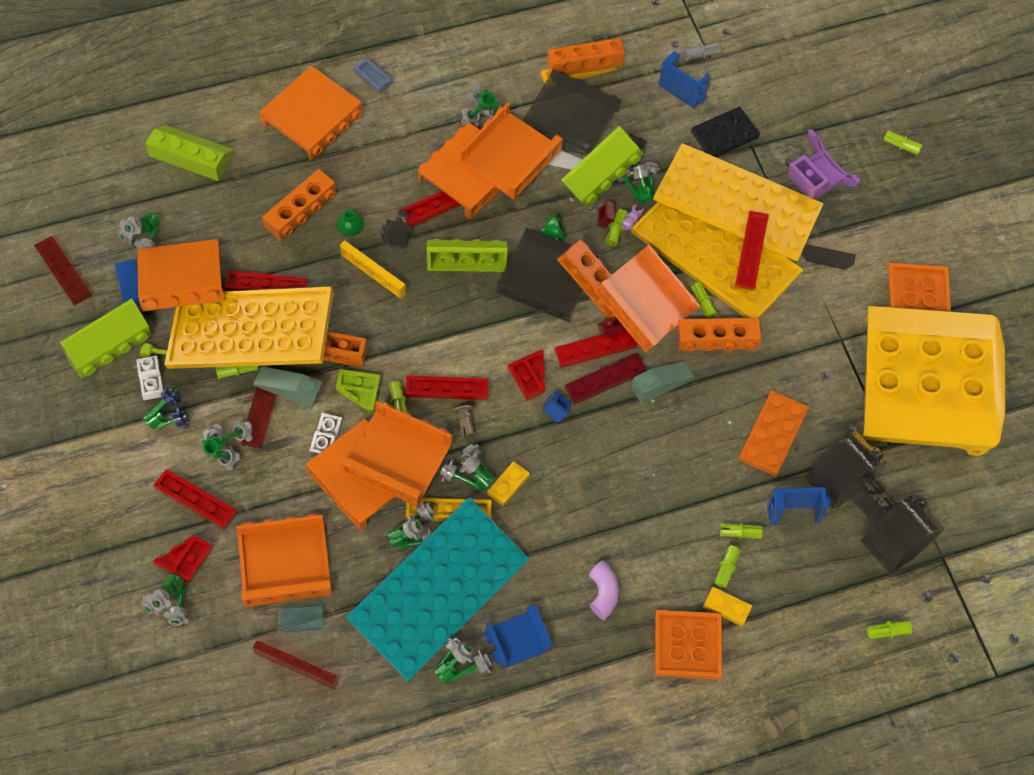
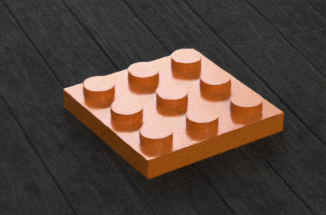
M901 263L888 264L889 307L951 312L948 267Z
M656 610L654 676L721 680V613Z

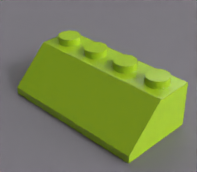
M168 125L154 128L145 143L150 157L216 181L220 180L236 152L235 149Z
M619 126L561 181L587 207L589 204H593L603 191H607L617 178L624 176L632 164L638 163L644 153Z
M460 239L427 240V271L506 272L507 241H481L478 239L472 241H462Z
M130 299L64 339L60 344L69 363L82 379L92 375L103 365L110 364L119 355L126 354L137 344L145 342L152 334L133 299Z

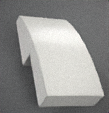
M157 355L136 359L143 400L161 397L163 385Z
M325 413L321 414L317 431H315L310 452L319 454L337 440L343 421L342 417Z

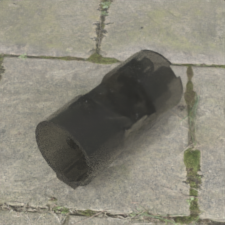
M853 431L845 436L847 440L836 441L825 450L812 464L815 469H810L805 478L814 488L825 487L826 495L830 497L831 508H839L850 499L857 505L873 524L861 542L888 573H894L924 551L942 533L944 527L930 513L931 510L927 507L928 502L921 495H910L900 502L894 496H889L885 491L887 489L880 480H875L886 466L885 455L879 448L871 447L857 431Z

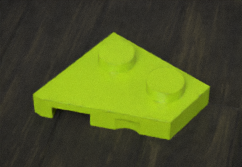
M340 369L336 391L369 413L374 414L381 377L377 374Z

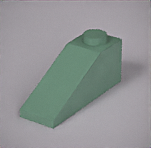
M685 361L653 368L634 377L632 390L641 404H644L694 380L695 377Z
M261 366L253 386L312 409L322 382L304 374Z

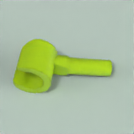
M146 343L141 347L140 356L146 358L150 357L152 353L167 355V350L157 349Z

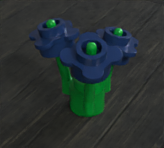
M165 384V389L161 392L163 400L146 413L143 419L151 429L158 427L161 430L172 423H175L177 427L184 425L186 429L188 428L186 422L189 421V414L185 409L181 410L178 406L181 403V393L177 387ZM166 403L169 405L178 404L176 405V410L171 412L172 418L163 421L165 415L160 409Z

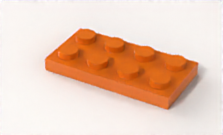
M771 390L738 460L777 477L809 406Z

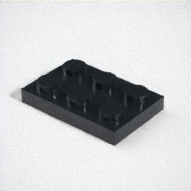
M740 106L691 129V133L705 153L714 157H718L756 140L760 135Z

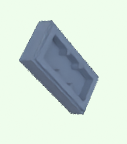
M367 57L353 67V72L377 93H381L393 83L392 78Z

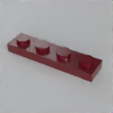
M634 354L566 384L565 390L575 405L630 381L634 377L646 372L647 369L638 354Z

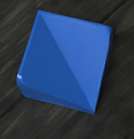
M556 390L547 398L543 411L556 422H560L568 415L572 403Z

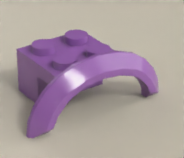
M809 129L808 138L815 154L810 158L804 154L789 165L788 177L806 196L815 200L840 183L848 187L857 186L860 182L859 176L857 174H849L843 170L824 148L820 135Z

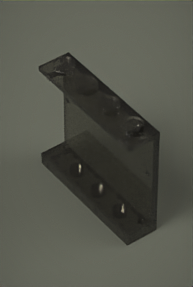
M553 69L522 121L550 140L558 135L563 139L562 151L583 160L593 151L614 113L620 111L621 100H618L613 95L601 92L596 87L592 88L581 80H575L565 73Z
M526 227L497 282V294L570 323L574 307L583 289L559 263L557 258L572 244L564 243L556 237H549L538 230Z

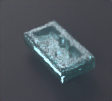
M323 607L279 609V633L323 630Z

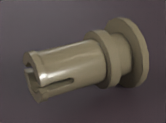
M463 405L453 409V413L458 414L456 419L460 424L462 438L475 436L471 420L473 415L470 413L473 410L471 405Z
M791 708L778 717L765 718L763 725L768 735L772 739H777L779 734L784 732L785 728L799 722L800 718L798 713Z

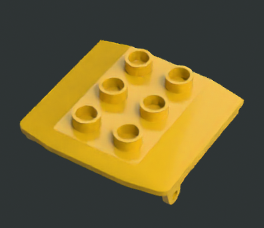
M868 306L866 316L864 431L862 440L954 447L966 450L968 454L974 456L983 455L990 449L997 447L1001 439L1005 418V346L1000 322L997 317L985 314Z

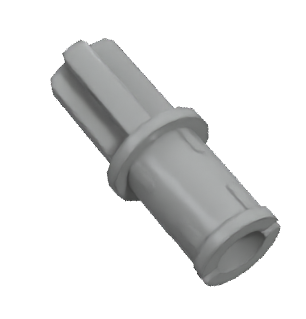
M720 43L706 46L700 44L698 47L684 49L685 60L705 59L707 55L720 53L721 45Z

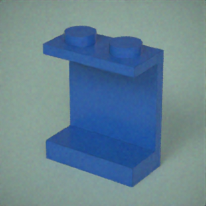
M673 51L662 63L659 86L695 109L707 99L706 92L710 86V74L707 73L697 82L678 69L680 54Z
M825 487L774 489L767 504L769 525H778L784 510L791 508H813L815 523H820L823 516L826 515L827 508L830 507V497L826 495Z
M535 604L527 607L525 614L492 626L490 622L486 623V631L483 632L487 644H492L494 651L492 655L496 664L500 663L502 670L552 649L551 639Z

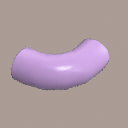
M602 560L589 574V577L594 580L598 587L597 597L589 606L600 619L605 620L618 603L620 588L617 576L610 566Z

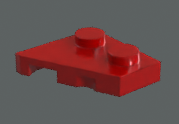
M543 349L507 365L508 371L526 401L545 393Z
M193 535L186 539L183 544L170 549L171 552L163 557L155 558L153 563L170 574L181 577L190 584L210 554L213 546Z

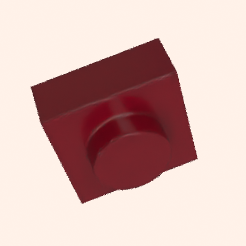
M607 200L598 209L599 227L606 228L614 221L616 216L614 202Z
M607 318L603 322L598 323V329L604 337L624 332L623 325L617 318Z

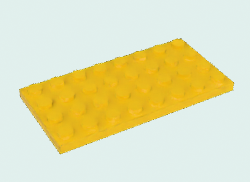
M683 143L653 198L655 201L743 239L749 210L769 214L763 247L797 262L824 204Z
M657 202L631 228L632 234L647 245L649 244L660 255L696 282H701L704 288L744 318L760 319L803 272L801 267L787 257L763 247L755 290L734 287L744 239L660 202Z
M332 287L227 291L223 292L224 301L176 307L165 366L168 369L323 363L334 290Z

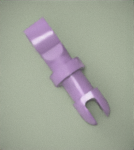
M637 204L633 205L631 212L628 213L623 221L622 228L624 230H630L633 224L638 221V218L642 217L644 207L636 211Z

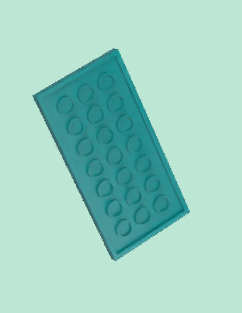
M469 497L345 619L408 682L448 642L446 639H451L529 558Z

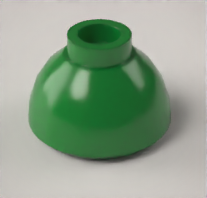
M353 210L342 212L337 219V229L345 236L357 235L364 227L362 216Z
M556 214L549 217L545 226L541 228L544 238H550L554 241L565 240L566 232L560 217Z

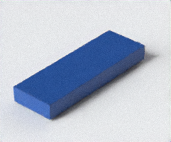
M135 260L116 263L115 268L123 302L125 303L133 299L141 314L148 313L147 311H142L138 297V271Z

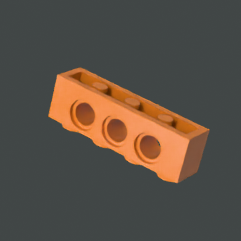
M621 38L547 50V67L551 78L623 67L625 51Z
M318 169L262 216L264 228L280 241L290 236L297 226L304 224L311 214L318 212L325 202L334 198L336 194L335 182Z
M580 239L572 244L557 260L607 318L615 317L614 314L594 292V289L612 274L603 266L601 260L591 252L589 246Z
M759 318L679 319L676 328L678 350L687 352L694 350L713 351L715 349H724L726 351L745 349L750 351L758 349L761 342Z
M327 332L323 360L363 368L367 354V340L365 338Z

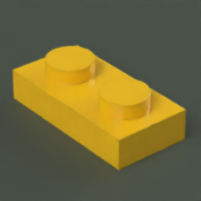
M513 461L490 487L487 495L504 507L530 477V473Z
M712 587L703 608L713 613H721V617L743 627L752 605Z

